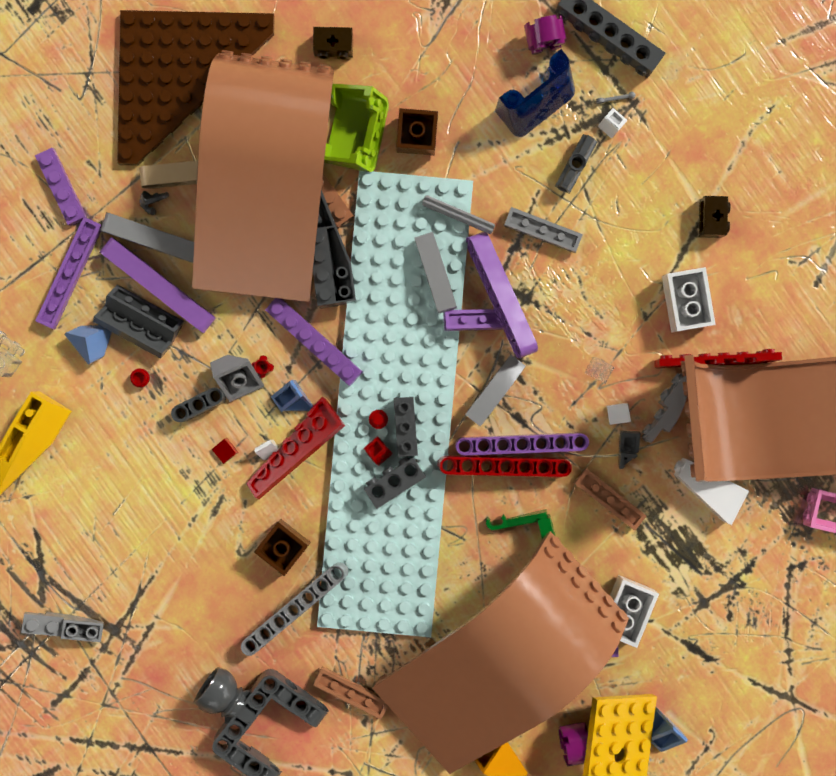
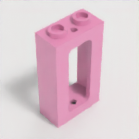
M811 488L807 495V509L802 517L803 525L836 533V522L817 518L820 501L825 500L836 503V493Z

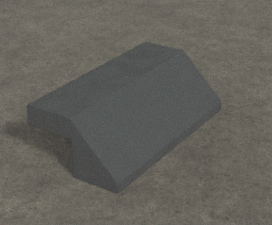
M116 285L107 294L105 306L93 319V322L160 359L170 349L184 324L183 320L119 285Z

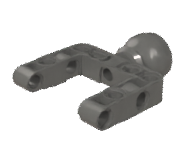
M217 667L206 679L194 699V703L202 711L210 714L221 712V717L225 718V722L214 736L213 752L247 776H280L282 771L260 751L240 741L241 737L271 698L313 727H317L329 712L328 708L274 669L265 670L250 690H243L242 687L237 688L236 680L229 671ZM267 679H272L275 682L273 684H267L265 681ZM260 694L263 698L255 699L253 696ZM298 701L305 702V704L302 706L297 705L296 703ZM236 725L239 729L234 730L230 726ZM219 741H226L227 744L222 745ZM256 762L258 765L252 766L250 763Z

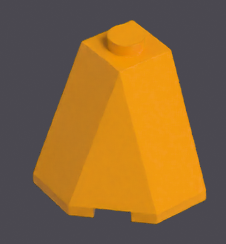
M508 742L474 760L483 774L487 776H526L528 774Z

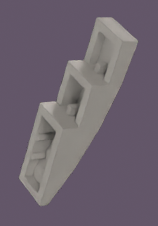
M433 232L414 237L438 314L457 308Z
M510 355L465 415L481 426L526 366L513 355Z

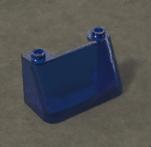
M562 49L557 51L550 59L547 69L550 75L549 79L524 98L517 90H509L499 97L495 112L515 136L523 137L573 98L575 85L567 55Z

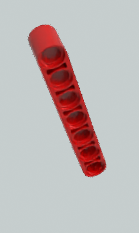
M442 456L438 460L439 470L447 475L566 477L572 471L571 463L561 458ZM446 460H451L452 462L449 470H444L442 467L443 462ZM469 460L471 467L468 470H463L462 463ZM484 461H489V469L483 471L481 464ZM507 461L509 464L508 469L501 471V463ZM522 462H526L528 467L525 471L521 472L519 466ZM545 462L546 469L540 472L538 467L540 463ZM563 462L565 469L559 472L558 465Z

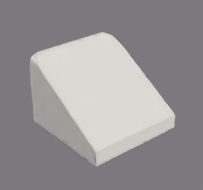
M612 108L598 127L610 138H613L626 123L627 119Z
M628 403L607 406L609 425L631 422Z
M271 439L256 447L254 451L262 460H266L273 452H277L279 448L275 441Z

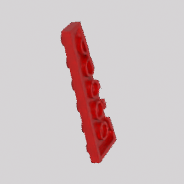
M763 349L753 354L737 352L736 355H730V353L726 352L718 353V356H711L710 353L698 354L699 357H694L695 362L707 365L763 364L782 360V352H775V349ZM691 354L679 355L680 358H672V355H662L660 359L655 360V368L681 367V361H685V355Z
M321 397L307 413L308 416L305 420L294 428L295 431L289 438H285L282 442L283 445L278 451L273 452L267 462L246 483L256 499L262 498L345 427V424L326 398Z

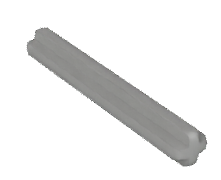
M425 195L422 201L423 206L483 232L491 234L494 230L495 225L428 195Z

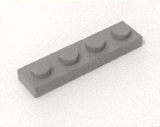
M513 207L510 208L504 224L505 227L576 253L583 235Z

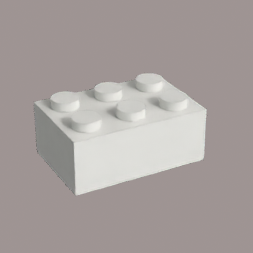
M706 267L669 273L662 276L671 333L716 325Z
M618 575L610 596L618 607L625 611L629 618L620 641L637 648L659 593L652 588Z

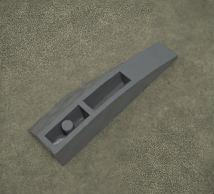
M321 190L313 277L317 306L319 308H328L356 301L351 261Z

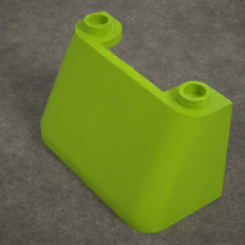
M332 84L331 103L336 107L329 144L326 143L324 163L372 172L376 167L389 108L388 99L373 86Z

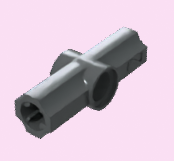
M583 134L555 185L562 192L570 194L597 144L593 137ZM573 160L579 161L580 164H581V167H580V168H575V167L572 165V161H573Z

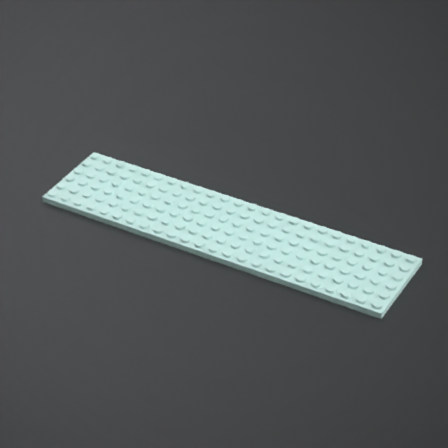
M359 170L351 253L356 301L347 303L342 353L363 372L351 386L340 378L337 415L345 424V427L336 433L334 437L322 567L323 574L331 566L341 562L348 567V575L319 600L317 627L431 637L446 474L439 470L438 460L442 456H448L459 331H445L443 313L438 314L414 237L433 232L457 308L452 310H462L468 245L466 238L469 234V225L423 206L422 201L425 195H428L470 213L473 181ZM413 397L418 456L408 457L415 458L426 478L376 509L364 488L367 486V481L374 477L379 479L383 476L382 472L391 466L393 469L400 465L398 462L405 458L398 457L394 398ZM375 410H383L388 416V423L382 429H375L369 423V416ZM377 436L393 453L380 466L375 464L363 449ZM448 460L443 462L442 467L444 470H447ZM406 466L405 473L407 475L415 474L416 468L414 466ZM391 476L388 479L392 486H396L400 482L397 476ZM376 486L372 489V492L375 496H381L383 489ZM335 568V575L337 577H341L342 572L339 569ZM321 580V587L323 589H327V584Z

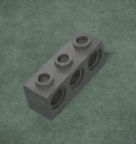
M413 397L394 398L398 457L418 456Z
M406 456L398 462L400 465L393 469L391 466L382 472L383 476L379 479L374 477L366 482L367 486L364 490L376 509L426 478L414 457L409 458ZM406 466H414L416 468L415 474L407 475L405 473ZM391 476H397L400 482L398 485L392 486L388 479ZM379 486L383 489V494L375 496L372 489Z

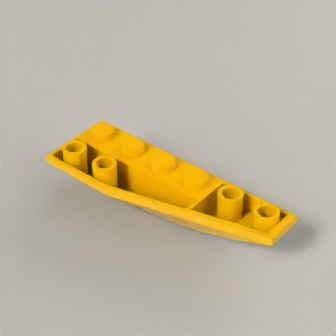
M40 391L30 392L0 443V495L53 444L72 412Z

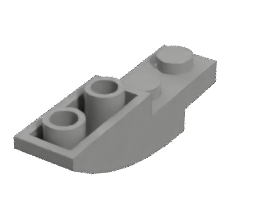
M678 373L672 379L671 383L673 384L671 387L661 393V400L658 403L664 408L659 409L654 415L655 420L652 424H648L643 429L642 433L644 434L641 438L646 442L652 443L661 430L670 432L676 424L687 398L683 391V382H686L687 378L682 373Z
M25 612L21 633L60 636L61 639L101 642L104 622L61 613Z

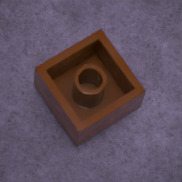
M399 108L397 153L435 156L438 111Z
M280 519L254 553L285 576L311 542L284 520Z

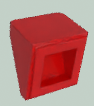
M378 436L363 448L378 466L393 454Z
M224 438L212 449L223 464L239 453L228 438Z

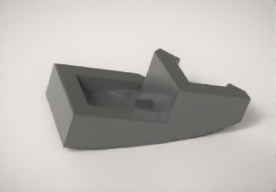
M620 431L619 469H623L629 461L638 457L637 453L639 452L641 435L639 431Z

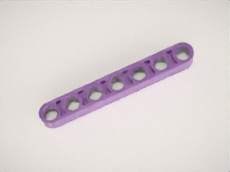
M486 232L467 237V249L515 356L522 358L537 352V342L490 237Z
M111 237L100 250L103 256L202 333H205L216 319L210 312L115 238Z
M581 433L462 437L456 441L455 447L461 455L567 452L585 450L589 446V439ZM581 436L583 444L580 447H576L575 439ZM562 437L564 445L558 448L555 445V441L557 438ZM539 438L545 440L543 448H537L536 441ZM502 439L507 441V447L504 450L498 449L497 446L498 442ZM519 439H525V448L518 449L517 441ZM482 440L488 442V448L484 451L478 448V444ZM462 441L469 443L467 451L459 449V444Z

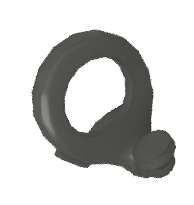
M143 191L139 200L140 206L148 214L155 215V208L149 207L148 204L169 197V193H155L151 195Z

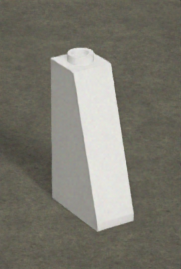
M682 458L681 461L679 460L674 467V476L723 522L732 525L749 491L731 481L697 482L695 477H691L690 464H694V462Z

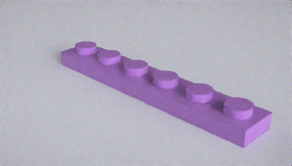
M83 217L35 320L36 322L51 329H56L101 233V224Z
M275 298L265 309L346 384L351 386L362 374L363 371L283 299Z

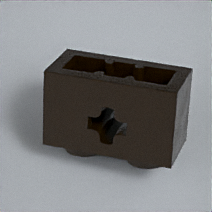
M313 27L314 55L320 59L337 57L338 59L345 60L348 57H353V29L349 27Z
M704 196L700 199L699 237L722 238L729 233L730 222L728 221V214L730 213L731 204L728 202V196Z

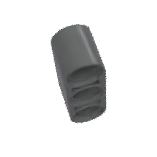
M221 388L208 389L176 405L171 411V416L176 422L188 421L224 403L226 396ZM215 391L220 393V399L217 402L212 398V394ZM198 399L203 402V407L201 410H198L195 407V403ZM181 408L186 412V416L183 419L178 415V411Z

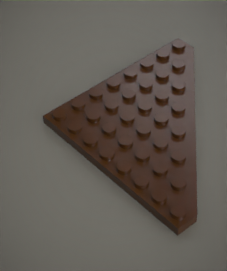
M120 10L117 164L140 165L151 151L153 152L162 144L163 140L183 123L182 121L190 114L192 115L202 105L209 69L215 56L218 53H222V50L234 52L233 55L241 56V53L254 55L267 40L274 36V13Z

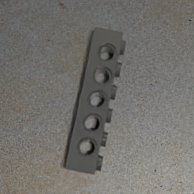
M561 0L555 12L558 13V16L561 15L564 21L568 20L576 30L583 31L589 35L593 42L603 45L608 53L617 55L622 63L631 65L641 76L648 78L666 54L593 0ZM573 9H580L582 14H576ZM589 20H595L598 25H591ZM605 31L612 32L613 36H607ZM620 42H626L629 48L622 47ZM636 53L643 54L644 59H639Z

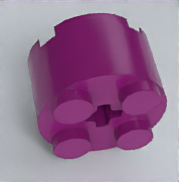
M556 15L535 19V24L530 25L529 22L524 25L528 50L531 51L532 55L542 53L543 49L550 48L551 51L562 48L561 45L565 44L567 40L561 15L558 19Z
M580 722L559 726L560 745L565 754L563 757L567 767L584 764L588 737L586 723Z

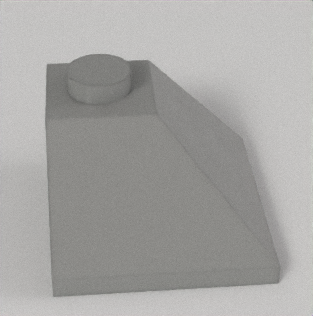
M226 355L210 362L213 378L229 402L264 387L262 380L249 359Z

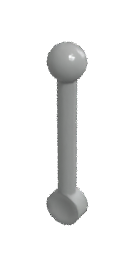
M629 92L626 95L598 98L596 103L601 104L626 98L634 99L636 94Z

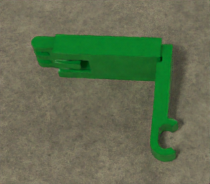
M547 509L511 518H506L503 514L501 517L503 523L492 525L490 518L486 520V525L490 530L538 521L542 539L550 531L556 536L551 515L547 513Z

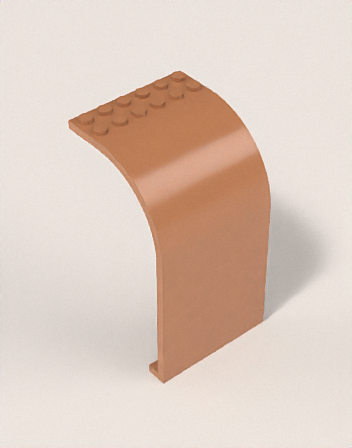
M222 50V53H218L212 60L203 101L198 155L192 288L310 302L334 69H330L331 66L326 64H319V67L311 66L310 62L300 61V64H295L289 59L273 61V58L269 56H261V59L253 58V55L248 53H241V56L233 55L234 52Z
M685 355V361H681L683 376L687 378V381L683 382L684 395L688 396L689 402H685L686 416H690L691 422L686 423L688 437L692 436V443L688 444L689 456L694 457V464H690L691 477H695L697 482L836 475V357L749 365H707L695 362L693 355Z
M550 531L543 537L531 559L521 572L486 607L462 626L388 676L386 674L382 675L372 689L443 768L451 774L543 723L573 701L608 663L618 647L629 618L625 611L618 607L613 598L590 576L586 568L562 545L560 539Z

